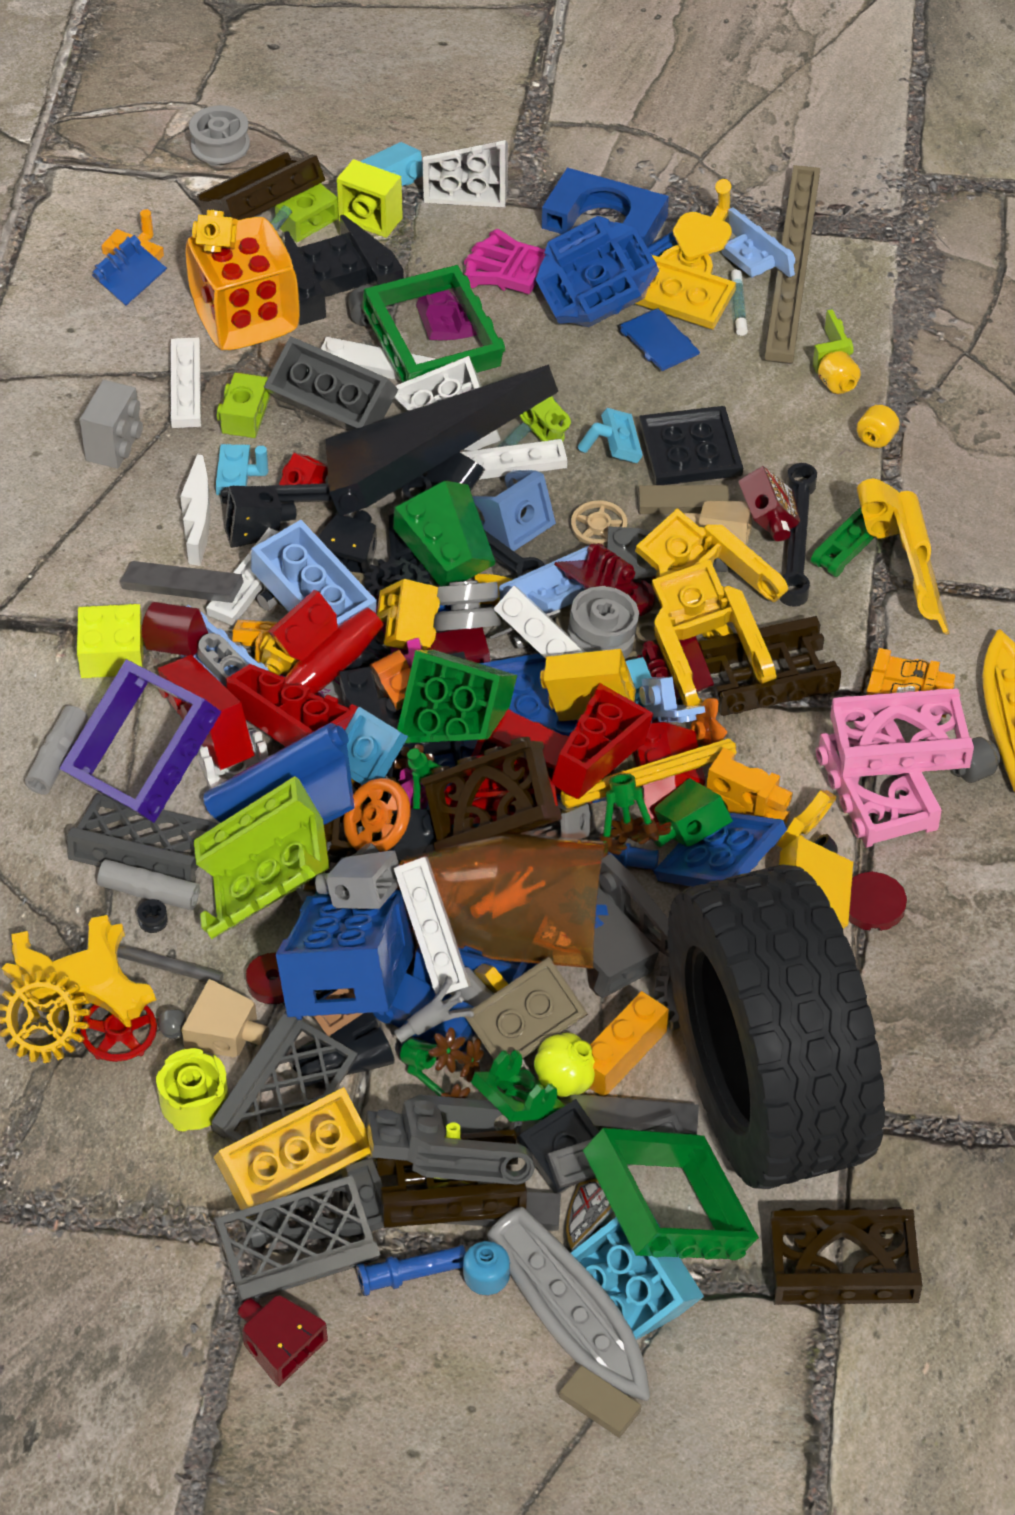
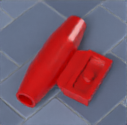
M313 590L268 632L286 655L298 660L285 677V683L290 685L303 684L310 687V693L316 694L330 684L340 674L339 672L344 671L363 653L384 626L383 622L374 611L366 607L338 625L337 614L322 594L317 590Z

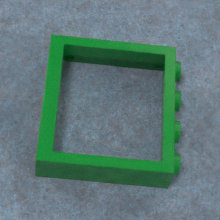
M458 265L364 289L362 309L402 383L468 356L476 373L501 367L503 352H505L504 341L501 337L497 336L492 319L484 313L479 296L474 295L467 275H463ZM452 289L483 347L416 364L386 306Z
M603 1128L584 1148L583 1152L636 1256L738 1260L746 1255V1251L759 1238L704 1135ZM627 1164L683 1168L715 1230L660 1228Z

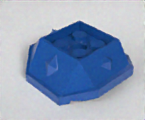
M596 216L548 241L544 252L545 257L540 265L536 281L559 324L573 323L591 327L643 300L650 283L660 270L636 227L618 222H610L607 218Z

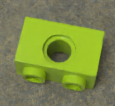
M320 183L276 205V226L283 232L289 231L293 240L297 243L339 219L338 197Z
M234 373L231 384L227 383L225 386L224 403L219 404L217 409V421H221L222 434L256 438L270 399V393L264 388L268 377Z

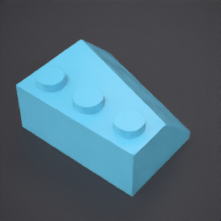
M617 1217L571 1252L620 1309L636 1340L679 1317L704 1297L679 1257L655 1258L653 1256H636Z

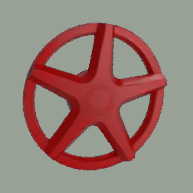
M94 1005L89 1009L90 1015L84 1016L82 1022L88 1023L90 1029L104 1032L105 1038L99 1047L95 1048L87 1037L86 1029H80V1034L84 1037L83 1044L85 1048L97 1060L103 1059L118 1062L137 1056L141 1057L155 1039L157 1022L153 1011L147 1005L143 1009L147 1015L132 1019L131 1027H126L113 1014L105 1021L90 1019L91 1015L100 1006ZM151 1023L150 1033L141 1045L132 1032ZM118 1041H121L132 1050L123 1054L107 1053Z

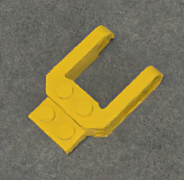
M678 508L636 545L635 552L657 570L656 578L711 560L713 565L714 560L719 558L769 601L776 602L788 591L785 579L723 525L699 527ZM727 624L702 633L706 639L734 634Z
M711 560L652 580V586L662 607L654 621V635L683 705L700 706L703 702L702 698H698L692 681V671L679 640H685L717 629L728 622L733 623L758 682L763 684L776 679L773 661L743 592L731 586H722Z

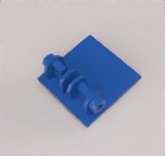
M135 235L131 238L127 236L126 240L119 245L120 250L115 247L113 249L115 255L108 253L103 261L95 265L96 269L92 272V276L125 306L167 270L160 261L140 245L141 242Z

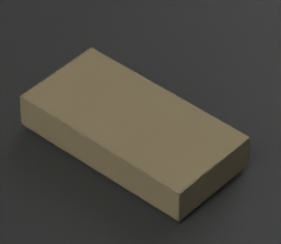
M582 1365L559 1392L560 1399L618 1438L623 1435L641 1412V1404Z

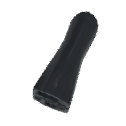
M363 1013L329 1036L358 1053V1058L346 1075L377 1069L395 1063L389 1041L382 1029L378 1027L373 1013ZM313 1039L298 1047L296 1052L301 1053L316 1049L315 1040ZM319 1042L321 1048L328 1047L323 1043ZM338 1052L323 1054L326 1071L341 1068L347 1059ZM318 1056L298 1060L302 1076L322 1072ZM290 1062L292 1068L296 1071L295 1062ZM335 1076L328 1077V1081L333 1080ZM324 1078L305 1082L304 1087L324 1083Z

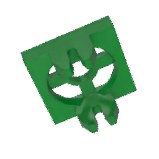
M506 1050L501 1051L494 1060L490 1071L475 1072L471 1081L510 1122L543 1120L565 1106L557 1098V1088L552 1083L544 1088L528 1069L520 1070L522 1054L518 1050H513L511 1055ZM513 1085H522L528 1092L516 1089ZM497 1086H499L505 1093H502L497 1088ZM511 1096L519 1097L524 1101L516 1100Z

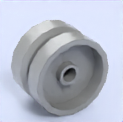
M475 580L449 583V586L438 587L437 597L440 599L439 606L451 605V610L436 613L433 624L436 631L501 625L500 615L493 609L494 607L480 608V602L495 601L499 597L497 582L478 583Z
M606 586L590 587L580 592L573 600L567 634L586 652L621 649L626 659L633 648L639 617L637 604L628 594L616 588Z

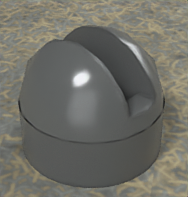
M167 1010L158 1016L159 1029L165 1037L176 1039L182 1035V1027L186 1022L184 1012L180 1010Z

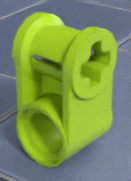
M552 396L519 415L522 421L539 437L541 442L562 439L563 442L565 439L564 432L569 429L571 424L569 415L557 404Z

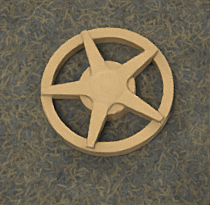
M597 500L584 503L574 511L571 518L573 534L579 542L587 545L600 543L603 546H607L608 526L627 527V517L624 511L619 506L608 501ZM600 508L599 512H594L589 516L581 515L586 510ZM605 508L615 512L621 520H611L610 516L604 512ZM576 520L587 525V530L583 534L578 530ZM601 535L603 539H592L589 537Z

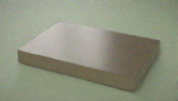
M548 957L471 1009L470 1011L474 1012L472 1018L468 1016L465 1018L494 1060L504 1050L510 1055L513 1050H518L522 1054V1059L537 1050L546 1038L562 1033L587 1016L588 1013L550 957Z

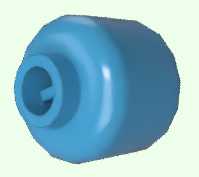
M491 1241L478 1242L471 1246L464 1255L463 1276L466 1285L479 1295L489 1296L503 1290L510 1277V1259L507 1251L501 1245Z

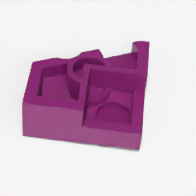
M449 290L418 298L416 306L429 340H456L477 335L456 296Z

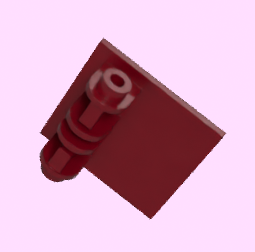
M593 543L588 547L587 560L561 561L554 564L565 572V576L577 580L584 585L585 590L590 587L599 586L616 588L622 592L624 589H638V585L631 581L635 577L634 567L600 543Z
M696 636L679 640L691 668L692 681L696 691L698 692L713 686L714 682ZM654 641L645 642L641 651L642 654L638 655L637 658H644L651 677H672L659 645L655 644ZM673 681L675 698L678 700L680 695Z

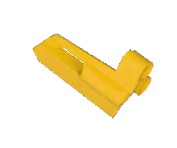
M872 478L862 481L857 487V494L867 532L872 536H877V539L896 534L900 535L902 547L907 552L914 575L913 590L920 613L927 619H938L945 635L950 634L930 559L931 544L917 495L911 491L899 493L895 488L879 479Z

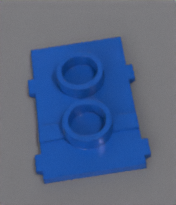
M659 308L620 325V332L624 336L628 335L631 341L645 353L644 357L648 361H652L661 371L700 354V351L691 343V340Z

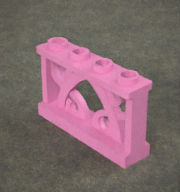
M957 688L844 696L833 698L830 718L833 723L843 778L970 768L974 746L972 738L969 737L960 701V693ZM950 714L951 719L947 723L937 725L941 721L942 715ZM896 718L911 723L922 730L916 733L908 743H898L892 737L879 733L888 723ZM854 721L856 728L864 730V732L851 729L845 722ZM954 728L956 739H949L946 732ZM848 737L860 740V745L850 747Z
M894 720L879 732L892 737L898 743H906ZM853 728V730L863 731V732H864V730H860V729H858V728ZM827 733L820 734L819 747H816L818 763L821 766H825L828 772L829 784L833 790H837L840 796L841 808L845 814H849L852 820L853 832L857 838H861L866 848L873 846V843L925 830L928 833L938 830L942 810L922 772L887 774L896 775L898 779L891 784L888 797L878 795L858 784L861 776L842 777L841 761L836 752L838 747L835 733L830 735ZM848 737L850 747L860 745V740ZM904 790L907 796L899 794V799H895V792ZM885 811L891 812L890 821L874 824L869 816L870 813H876L879 816L878 821H880L884 817ZM898 814H913L906 817L898 818Z

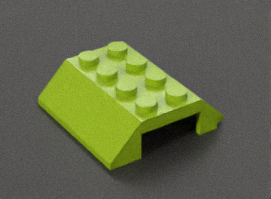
M296 776L194 840L196 865L213 876L217 918H215L207 911L200 913L201 929L207 932L211 939H214L329 869L323 819Z

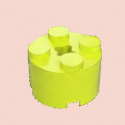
M190 1048L173 1053L165 1060V1065L158 1071L156 1076L162 1114L178 1131L197 1130L211 1126L212 1120L229 1096L226 1070L222 1061L215 1055L212 1057L204 1054L201 1049Z

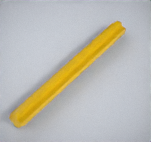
M725 739L606 776L579 800L561 791V802L566 808H572L606 797L605 792L610 790V778L618 774L633 775L636 780V787L700 768L712 764L723 747L734 752L736 755V744L731 739Z

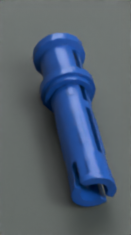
M459 1245L458 1247L397 1260L396 1257L393 1258L391 1256L386 1257V1261L368 1266H364L363 1263L357 1264L356 1270L363 1296L370 1295V1291L391 1286L393 1289H397L399 1286H402L403 1281L463 1268L464 1255L466 1254L463 1245Z

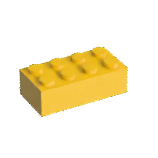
M343 1087L219 1150L214 1159L240 1210L297 1193L327 1176L369 1157L371 1151L366 1128L347 1091Z

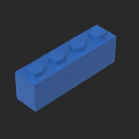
M406 973L389 1012H385L384 1015L374 1012L373 1015L383 1023H391L400 1028L408 1023V1018L436 995L432 985ZM450 994L445 995V996L443 997L442 1001L448 999V998L451 997L452 995H450ZM463 1001L453 1006L449 1011L466 1008L473 1009L474 1006ZM459 1017L441 1022L418 1036L415 1034L411 1037L420 1038L430 1044L437 1045L434 1038L435 1034L439 1033L445 1038L448 1029L452 1027L455 1030V1039L458 1037L465 1038L463 1046L457 1049L463 1051L468 1041L475 1035V1031L465 1017Z

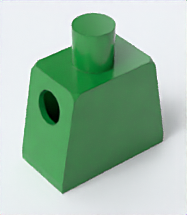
M689 778L655 807L654 812L660 825L671 822V832L667 835L659 836V839L653 842L658 847H662L674 839L685 847H689L730 824L733 820L719 794Z

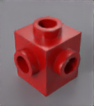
M293 452L290 461L283 468L282 479L279 485L325 484V479L328 475L327 465L309 455Z

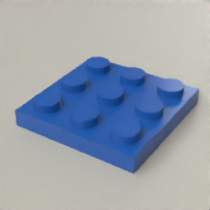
M729 812L733 820L730 824L692 846L685 847L678 843L655 868L656 878L662 882L696 886L748 873L758 865L759 861L776 845L777 841L787 831L784 821Z

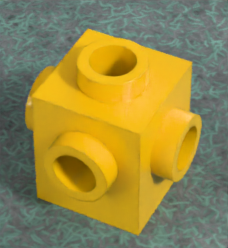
M207 210V215H198V221H194L192 237L196 239V244L204 246L203 251L221 253V247L235 249L237 219L224 217V212ZM215 228L216 231L214 235H212V230Z
M268 633L259 648L263 651L261 663L270 672L287 676L298 660L286 655L271 634Z

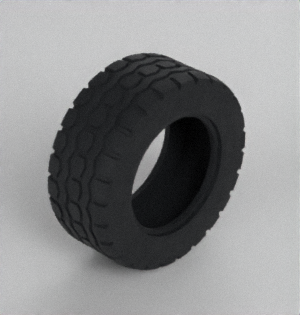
M776 865L728 877L724 880H716L704 885L688 887L679 893L671 903L668 917L669 967L673 982L672 989L676 1011L679 1016L678 1020L683 1042L686 1046L688 1061L696 1081L700 1099L704 1109H706L712 1130L716 1138H718L719 1145L736 1174L742 1178L746 1185L752 1188L771 1189L783 1184L794 1183L801 1179H808L857 1166L873 1157L881 1145L883 1138L882 1128H884L885 1107L883 1104L885 1101L884 1082L880 1071L882 1070L878 1043L875 1039L876 1031L870 1006L867 1004L864 984L860 972L856 968V960L847 937L844 936L843 927L834 909L830 907V902L821 887L817 886L815 879L799 866Z

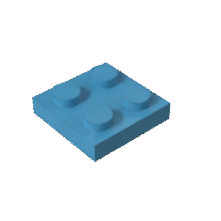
M358 707L345 729L349 740L347 748L351 778L361 785L373 779L384 778L408 738L404 733L361 707Z

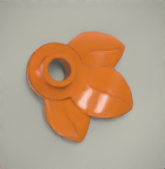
M707 698L701 705L705 706V713L696 715L697 720L691 724V730L695 731L697 742L701 746L722 741L727 734L726 729L716 720L718 699Z

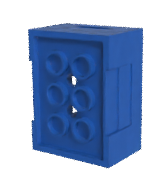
M395 890L380 909L335 908L332 905L330 895L306 897L300 908V916L288 939L283 940L276 953L287 1017H296L297 1020H302L303 1016L374 1012L384 1015L385 1012H389L415 953L411 921L401 890ZM354 988L355 998L317 1000L315 990Z

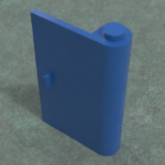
M328 723L206 791L203 799L208 812L217 821L222 823L294 776L302 783L321 815L324 825L355 809L347 748L348 735L341 726Z

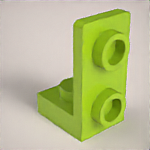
M833 309L827 310L825 332L830 342L815 345L813 368L816 373H818L822 358L828 353L843 351L850 356L854 352L852 340L846 337L843 322L840 318L837 319Z

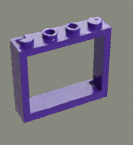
M126 659L59 769L84 785L155 823L175 788L182 780L193 758L197 755L210 730L214 727L221 711L205 699ZM147 683L192 706L136 799L95 778L92 774Z

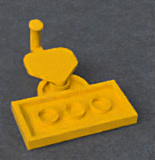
M721 179L715 184V190L718 193V205L711 217L697 212H688L679 218L673 229V235L678 245L665 250L660 257L652 255L660 271L650 283L645 298L635 304L653 310L659 308L665 314L714 330L736 291V282L712 275L713 264L711 257L708 255L723 250L732 235L731 226L725 222L728 216V209H730L731 183L727 179Z

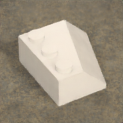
M506 140L423 157L424 203L505 207L508 188V143Z
M468 356L396 385L398 392L395 398L407 411H411L480 388L482 385ZM496 429L464 450H478L500 441L498 430Z

